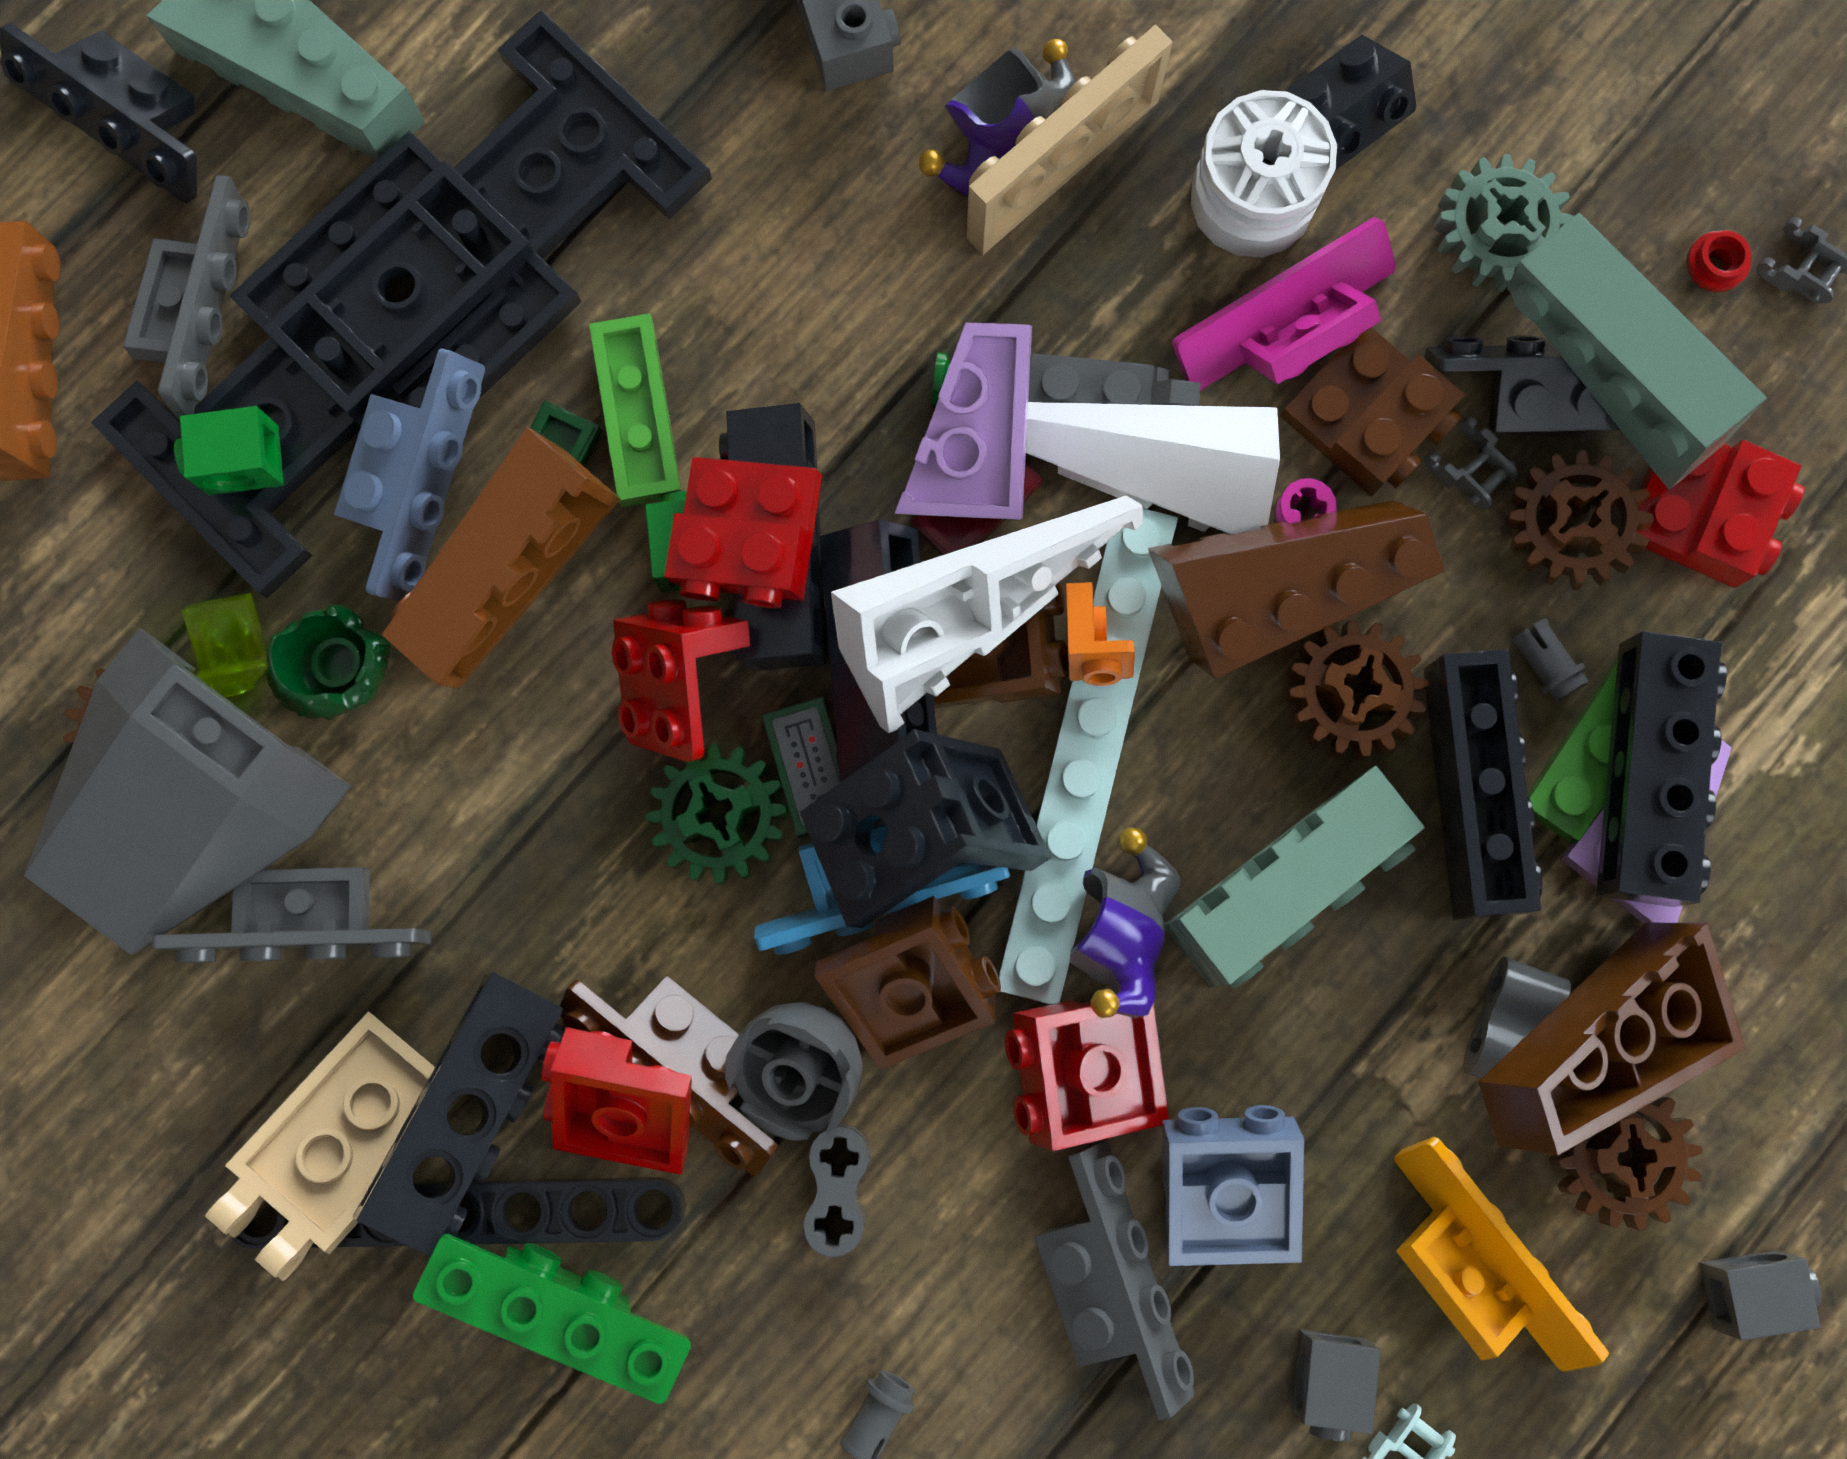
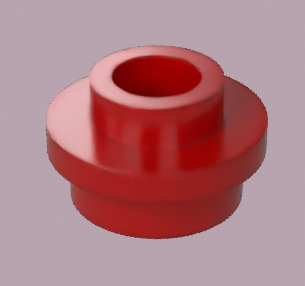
M1729 230L1708 232L1699 237L1687 253L1686 266L1692 280L1705 290L1712 292L1729 291L1738 286L1749 273L1751 266L1750 246L1736 232ZM1709 257L1718 258L1723 264L1724 271L1716 268L1711 263Z

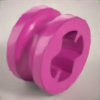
M1313 478L1299 479L1291 483L1278 499L1275 517L1277 523L1283 521L1288 524L1300 522V511L1290 509V502L1296 505L1302 496L1310 497L1311 507L1320 510L1321 514L1335 512L1337 509L1336 498L1331 489L1322 481Z

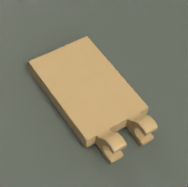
M368 1011L225 1165L240 1179L209 1209L205 1217L224 1234L228 1233L233 1238H236L252 1221L263 1201L268 1202L289 1222L262 1249L255 1258V1261L275 1278L279 1277L282 1281H285L300 1265L313 1243L330 1255L358 1223L353 1218V1214L431 1075L434 1066ZM467 1094L459 1096L450 1104L447 1120L469 1098Z

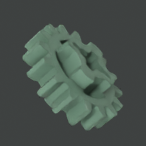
M1504 154L1495 169H1493L1487 159L1483 157L1477 161L1471 173L1462 169L1456 175L1450 185L1452 189H1446L1437 205L1443 212L1439 214L1434 222L1433 230L1448 233L1437 249L1440 254L1455 252L1458 258L1451 270L1456 274L1463 271L1466 267L1474 271L1472 285L1478 287L1488 276L1494 278L1496 291L1503 292L1509 285L1519 262L1574 217L1567 213H1560V210L1570 199L1569 193L1559 192L1553 194L1549 189L1556 175L1551 172L1540 179L1534 176L1535 161L1529 159L1520 170L1513 168L1511 155Z

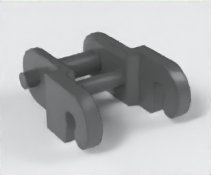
M1792 217L1784 225L1783 232L1790 240L1805 248L1804 254L1807 257L1797 271L1788 265L1780 267L1778 271L1773 270L1772 268L1776 263L1775 260L1766 257L1758 264L1756 268L1757 273L1764 280L1783 292L1791 287L1809 298L1811 302L1827 304L1835 296L1834 291L1830 287L1838 274H1847V254L1825 241L1829 235L1827 232L1816 225L1800 230L1799 227L1802 224V220ZM1814 261L1826 267L1819 279L1808 273Z
M1468 416L1460 423V428L1464 435L1479 449L1478 456L1464 469L1459 470L1450 463H1445L1441 466L1438 463L1441 458L1435 451L1429 452L1424 457V463L1428 470L1448 489L1455 484L1469 497L1468 501L1471 505H1478L1481 508L1487 509L1492 505V499L1489 494L1504 480L1510 483L1516 482L1519 479V473L1515 468V462L1507 460L1494 447L1499 439L1487 428L1477 431L1474 428L1477 425V421L1473 417ZM1486 462L1494 472L1479 485L1470 475Z

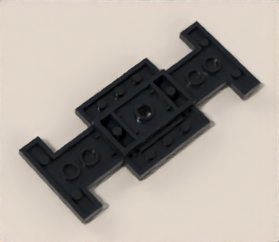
M542 10L536 13L497 49L502 61L535 93L454 168L446 160L441 162L416 136L408 131L229 295L270 338L195 406L194 414L252 406L259 407L279 426L284 486L208 495L182 476L176 464L174 444L176 439L181 438L180 421L138 380L91 422L206 541L265 598L271 596L313 556L271 513L360 430L371 394L421 408L437 353L440 349H446L484 365L485 373L479 397L481 398L582 302L578 293L543 260L550 251L626 180L668 219L673 217L712 180L710 169ZM398 277H410L415 280V288L409 298L396 303L385 300L386 287L392 280ZM490 294V296H489L481 305H479V306H478L465 320H463L449 335H447L434 349H432L418 364H416L403 378L399 379V378H400L401 376H403L417 361H419L432 347H434L448 332H450L463 318H465L479 303H481V302Z

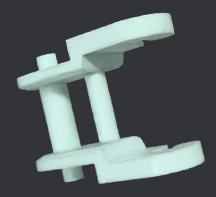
M1414 1403L1406 1410L1404 1408L1399 1410L1397 1416L1400 1419L1388 1436L1384 1435L1381 1431L1377 1433L1368 1446L1369 1452H1371L1368 1459H1384L1389 1450L1398 1451L1407 1459H1445L1446 1456L1451 1457L1455 1452L1453 1445L1456 1435L1451 1430L1444 1432L1442 1435L1436 1432L1419 1418L1422 1409L1418 1404ZM1411 1430L1432 1446L1424 1458L1403 1443Z

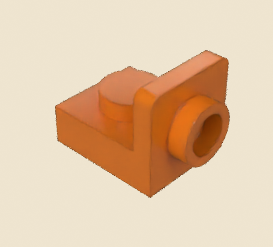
M1092 582L1066 583L1069 680H1083L1086 684L1092 686H1109L1118 683L1121 679L1134 677V641H1107L1106 606H1093Z

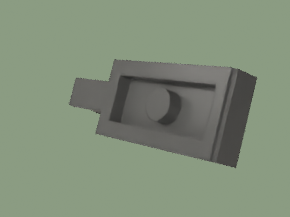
M1032 353L1028 402L1199 406L1201 383L1168 379L1169 369L1154 368V365Z

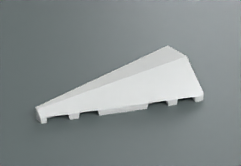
M1028 402L1026 453L1057 465L1059 475L1117 498L1127 496L1142 504L1145 509H1148L1153 503L1188 517V526L1205 532L1211 526L1234 535L1259 530L1261 526L1268 525L1280 463L1277 408Z
M1123 496L832 591L831 597L839 649L879 726L888 733L901 727L904 724L901 714L926 693L938 696L950 686L946 678L947 675L974 653L983 656L987 655L1058 595L1055 585L1075 568L1082 566L1089 569L1102 558L1099 548L1123 528L1136 530L1143 524L1142 504L1127 496Z

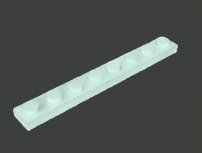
M1143 509V524L1136 530L1125 527L1106 543L1093 595V606H1106L1107 641H1134V677L1121 679L1118 683L1109 686H1092L1086 684L1083 680H1076L1071 683L1036 824L1051 859L1033 871L1025 870L999 972L1000 992L1050 1005L1060 1003L1070 963V951L1074 946L1086 897L1083 876L1085 871L1093 868L1161 589V583L1148 548L1172 544L1178 517Z

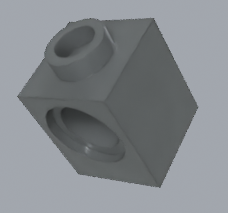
M1775 1250L1699 1262L1713 1330L1739 1340H1747L1821 1328L1817 1307L1820 1306L1822 1300L1821 1288L1815 1273L1808 1267L1806 1258Z
M1299 1329L1291 1411L1304 1425H1310L1309 1433L1311 1435L1333 1441H1350L1351 1431L1373 1434L1381 1349L1366 1338Z

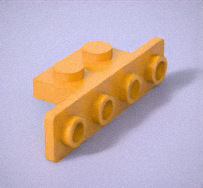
M1431 1137L1403 1148L1394 1157V1161L1432 1208L1433 1212L1404 1241L1396 1252L1481 1360L1499 1357L1525 1326L1559 1370L1566 1372L1601 1365L1608 1357L1609 1352L1594 1334L1588 1320L1574 1309L1551 1280L1545 1266L1532 1256L1506 1223L1502 1212L1489 1202L1466 1173L1459 1158L1437 1137Z

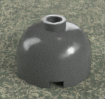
M805 1002L790 1003L771 1007L745 1026L726 1055L725 1079L729 1090L735 1083L738 1094L745 1101L740 1110L748 1120L769 1134L793 1141L808 1140L812 1132H822L827 1129V1134L837 1128L857 1097L861 1085L863 1062L855 1036L841 1018L821 1006Z

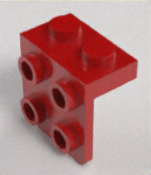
M669 599L654 601L647 604L648 613L613 620L615 640L612 643L611 655L613 664L619 674L621 693L618 720L623 733L631 745L690 762L701 759L704 755L695 658L749 647L748 620L722 616L721 607L698 606L686 609L685 600Z

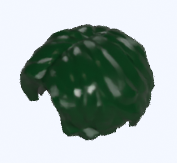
M329 605L326 609L304 614L297 621L287 625L281 632L271 636L265 650L267 668L264 674L274 697L281 701L285 708L296 712L299 717L309 719L323 717L326 720H332L336 716L354 711L374 699L388 668L391 644L385 637L371 630L364 629L363 619L354 611L342 605Z

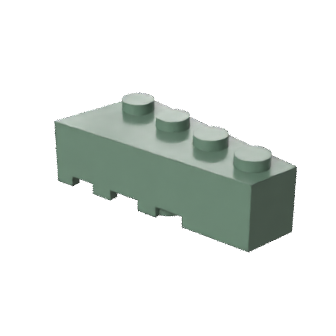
M162 0L146 15L176 54L191 62L196 60L206 65L223 79L238 87L241 84L266 97L270 104L287 113L292 111L313 122L321 131L376 160L408 131L414 134L425 123L407 88L310 0Z

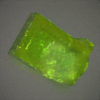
M247 593L189 604L181 610L200 669L195 676L212 689H216V692L223 697L238 695L255 688V681L264 674L267 668V655L265 653L267 645L252 594Z

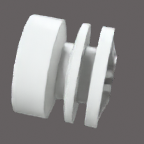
M1260 90L1237 97L1217 114L1206 135L1191 189V208L1198 227L1214 245L1237 256L1262 258L1285 251L1304 235L1336 169L1337 143L1326 118L1310 102L1289 92ZM1263 159L1272 161L1271 165L1263 163Z

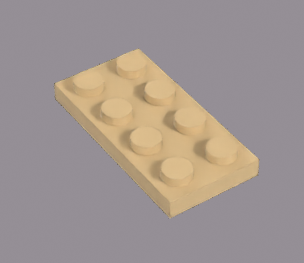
M1156 24L1138 40L1133 36L1124 40L1109 57L1107 67L1092 80L1088 76L1079 79L1063 97L1062 106L1046 120L1042 116H1038L1028 123L1018 135L1015 142L1016 146L1001 159H998L996 156L990 157L976 169L969 181L967 240L982 255L989 251L1158 103L1173 41Z

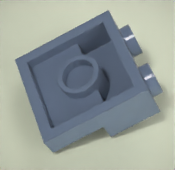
M1257 1105L1247 1108L1244 1118L1218 1119V1114L1214 1110L1204 1107H1190L1178 1113V1120H1162V1182L1166 1192L1165 1253L1168 1265L1302 1263L1304 1137L1295 1118L1285 1117L1284 1111L1277 1107Z

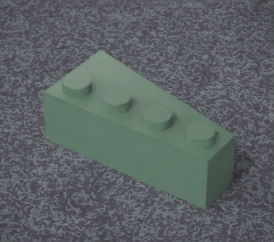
M1580 213L1575 215L1519 262L1507 288L1512 294L1516 307L1525 317L1534 321L1668 490L1673 488L1721 448L1767 399L1721 351Z
M1374 766L1352 780L1164 924V928L1209 987L1230 985L1232 989H1235L1264 967L1260 960L1280 945L1285 950L1312 931L1315 926L1310 920L1330 905L1336 911L1359 895L1366 888L1360 880L1378 865L1386 872L1413 853L1416 848L1409 840L1425 827L1378 767Z

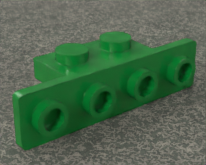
M450 1234L440 1236L413 1292L414 1301L657 1404L666 1402L691 1348L690 1339L683 1334L631 1313L629 1298L621 1294L623 1285L620 1282L594 1270H587L584 1277L563 1269L559 1267L562 1259L558 1255L538 1245L526 1243L523 1250L507 1245L501 1257Z

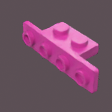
M1376 217L1369 219L1176 336L1172 341V346L1185 381L1201 383V391L1246 363L1278 385L1286 379L1300 375L1310 364L1336 348L1354 342L1359 334L1381 322L1376 300L1362 292L1393 274L1396 270V263L1385 222Z

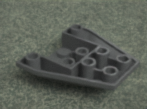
M140 628L97 679L24 874L27 879L130 955L136 954L152 943V935H165L311 839L352 788L350 784L302 748L288 746L192 674L195 671L193 666Z

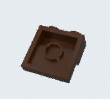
M1371 327L1359 334L1354 342L1343 346L1283 409L1280 417L1373 497L1386 481L1397 489L1421 463L1422 460L1413 452L1428 437L1437 445L1460 421L1463 416L1454 408L1466 394L1421 355L1418 354L1410 361Z
M1060 582L1055 585L1058 595L987 655L983 656L974 653L946 676L950 686L938 696H934L935 709L989 700L1005 703L1061 694L1060 679L1069 677V652L1066 643L1063 640H1056L1054 616L1062 615L1064 612V595Z
M934 895L876 920L873 937L816 962V980L880 1070L996 1023L995 994L1001 991L997 971L987 956L977 959L973 957L967 947L970 944V935L962 915L956 908L943 911Z

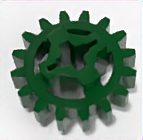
M710 744L708 759L686 762L687 768L681 772L670 765H666L663 771L672 781L667 789L652 787L650 790V794L662 802L661 810L647 813L646 820L651 824L663 826L664 830L651 840L653 846L657 849L672 846L674 850L669 855L666 863L675 870L689 861L691 863L689 879L699 882L708 869L712 870L716 884L726 885L728 870L733 868L746 880L751 877V869L748 864L751 859L756 857L759 861L766 864L772 861L771 856L764 848L768 840L773 842L784 841L785 835L776 827H773V820L788 816V808L781 804H772L771 798L777 796L783 788L778 780L766 783L761 782L768 769L764 761L759 760L749 768L745 767L746 752L743 748L736 747L729 760L723 759L721 749L717 744ZM724 773L734 775L749 785L746 787L742 785L731 790L718 785L712 774ZM690 786L693 795L688 809L685 813L676 817L680 798ZM707 790L725 808L733 806V810L725 814V820L728 824L725 828L730 836L729 840L711 822L703 823V820L711 815L708 806L711 802L706 794ZM758 810H760L757 830L752 839L745 844L742 833L748 817L758 813ZM706 839L717 843L723 856H704L692 851L686 844Z

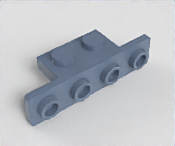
M446 349L438 351L421 408L373 394L370 395L334 515L383 531L366 584V592L378 597L400 601L412 592L426 572V561L437 526L443 518L444 503L455 467L462 456V444L470 418L481 394V383L485 373L484 365Z

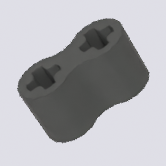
M1505 956L1501 958L1488 981L1481 1014L1466 1048L1463 1063L1464 1072L1482 1079L1570 995V981Z
M846 1123L839 1124L836 1129L827 1134V1129L822 1131L812 1143L809 1153L810 1168L816 1178L817 1193L814 1202L806 1212L803 1223L804 1235L811 1248L819 1254L828 1257L844 1256L854 1250L861 1240L866 1223L865 1210L859 1200L858 1185L869 1165L871 1157L870 1143L861 1130L856 1126ZM837 1137L846 1138L848 1150L858 1152L859 1161H850L845 1172L842 1173L834 1171L835 1165L833 1160L823 1158V1149L832 1148ZM831 1206L842 1207V1218L853 1221V1227L844 1228L840 1239L829 1238L828 1227L818 1225L817 1218L826 1217Z

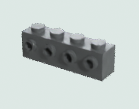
M796 0L825 91L894 71L893 47L901 45V37L892 8L882 10L879 0Z

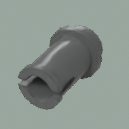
M1544 618L1533 624V628L1530 631L1527 628L1519 633L1511 642L1519 649L1544 685L1539 690L1544 696L1549 693L1555 703L1589 682L1583 674L1587 667L1584 663L1577 665L1549 626L1548 620Z
M881 1370L876 1379H868L865 1387L869 1393L848 1432L840 1441L842 1448L856 1459H881L880 1456L903 1413L911 1414L915 1407L911 1401L915 1389L901 1377L886 1370Z

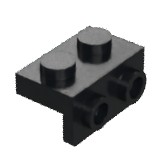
M1360 35L1344 46L1340 51L1284 91L1310 102L1329 122L1337 143L1335 170L1414 113L1417 107L1411 62L1364 35Z

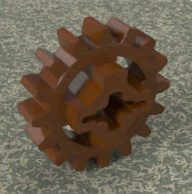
M1579 450L1573 465L1567 466L1564 459L1559 454L1551 457L1548 464V475L1542 470L1533 467L1526 478L1531 489L1517 487L1511 501L1522 509L1509 513L1507 526L1514 529H1522V532L1513 538L1510 546L1512 551L1528 549L1531 552L1524 566L1528 572L1536 569L1541 564L1548 568L1546 584L1552 586L1559 576L1564 574L1569 575L1572 590H1579L1586 575H1592L1594 581L1600 587L1604 586L1611 578L1610 566L1625 574L1634 563L1628 552L1641 554L1647 546L1649 540L1636 531L1648 529L1654 521V514L1638 511L1637 508L1645 503L1650 494L1647 489L1635 491L1629 489L1628 484L1635 474V471L1631 468L1621 472L1618 476L1610 472L1613 462L1612 456L1606 455L1598 466L1589 465L1586 450ZM1572 483L1588 484L1594 487H1574ZM1538 504L1543 507L1541 512L1549 519V528L1543 536H1541L1537 526L1536 513ZM1615 505L1621 516L1620 537L1616 534L1619 529L1611 522V508ZM1597 507L1590 518L1589 524L1582 523L1576 528L1571 527L1567 532L1561 534L1569 516L1576 518L1582 513L1587 514L1592 508ZM1563 553H1584L1589 558H1573L1563 555Z
M1348 620L1342 626L1341 637L1338 636L1331 626H1327L1318 633L1320 646L1307 641L1298 650L1302 659L1307 664L1293 663L1288 668L1287 675L1293 680L1300 682V684L1284 694L1285 701L1300 703L1302 710L1291 721L1294 726L1307 722L1312 725L1314 729L1307 741L1310 745L1318 743L1323 738L1331 740L1330 756L1337 758L1343 754L1349 745L1352 746L1356 760H1364L1370 756L1372 743L1380 753L1385 754L1396 748L1392 734L1405 739L1414 733L1415 728L1406 717H1418L1426 711L1427 706L1413 699L1415 693L1429 686L1428 679L1412 677L1411 669L1422 660L1421 657L1417 654L1404 658L1399 653L1405 641V637L1401 634L1388 643L1382 640V624L1374 623L1365 634H1360L1356 620ZM1342 651H1354L1352 657L1349 658L1348 663L1344 666L1330 663L1328 666L1322 664L1325 659L1333 654ZM1382 663L1390 672L1394 683L1389 680L1385 670L1381 665ZM1359 674L1357 679L1360 681L1359 691L1368 696L1354 705L1355 701L1352 700L1353 689L1345 684ZM1317 697L1323 698L1331 713V719L1321 708ZM1369 713L1379 717L1383 714L1389 716L1380 727L1358 731L1359 726L1364 723L1365 717Z
M1660 1097L1593 1135L1589 1141L1586 1139L1564 1153L1549 1158L1550 1165L1566 1168L1568 1176L1563 1178L1557 1185L1560 1192L1568 1194L1581 1193L1575 1206L1577 1211L1590 1216L1599 1211V1223L1618 1228L1623 1219L1628 1228L1640 1231L1646 1229V1213L1655 1221L1668 1223L1671 1221L1670 1211L1666 1205L1669 1201L1685 1206L1689 1205L1691 1199L1681 1189L1684 1180L1691 1182L1701 1181L1702 1174L1695 1169L1687 1167L1688 1158L1695 1157L1703 1153L1702 1146L1685 1143L1683 1135L1694 1126L1692 1120L1680 1117L1671 1119L1669 1117L1676 1104L1672 1098ZM1636 1113L1652 1124L1660 1136L1659 1139L1654 1138L1645 1130L1643 1118L1637 1117ZM1628 1146H1631L1633 1151L1632 1158L1623 1160L1622 1165H1619L1617 1160L1618 1153L1627 1151ZM1597 1172L1606 1180L1607 1190L1614 1193V1198L1605 1194L1595 1184L1590 1173ZM1660 1175L1658 1181H1657L1656 1184L1653 1186V1183L1655 1182V1180H1656V1179L1658 1178V1176Z

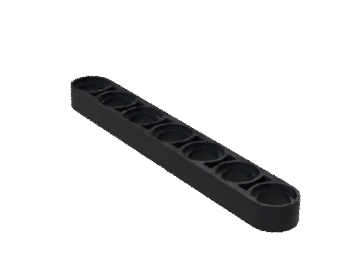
M659 1177L484 1181L481 1185L472 1181L465 1196L474 1205V1221L467 1230L458 1232L456 1237L473 1245L655 1241L664 1239L680 1226L685 1217L686 1202L684 1194L678 1185L669 1179ZM448 1181L413 1182L417 1192L422 1195L437 1194L448 1183ZM659 1190L668 1195L673 1206L672 1217L668 1224L663 1227L653 1228L642 1223L638 1217L637 1204L644 1192ZM520 1192L529 1193L534 1196L541 1208L539 1222L534 1228L526 1231L512 1226L507 1219L506 1213L509 1200L513 1195ZM581 1192H596L602 1196L606 1203V1219L598 1228H583L576 1223L572 1216L573 1201ZM277 1211L276 1225L269 1234L265 1236L255 1234L247 1226L233 1240L243 1247L263 1249L279 1234L289 1221ZM358 1222L337 1247L407 1245ZM313 1243L310 1248H320V1247H318L315 1243Z

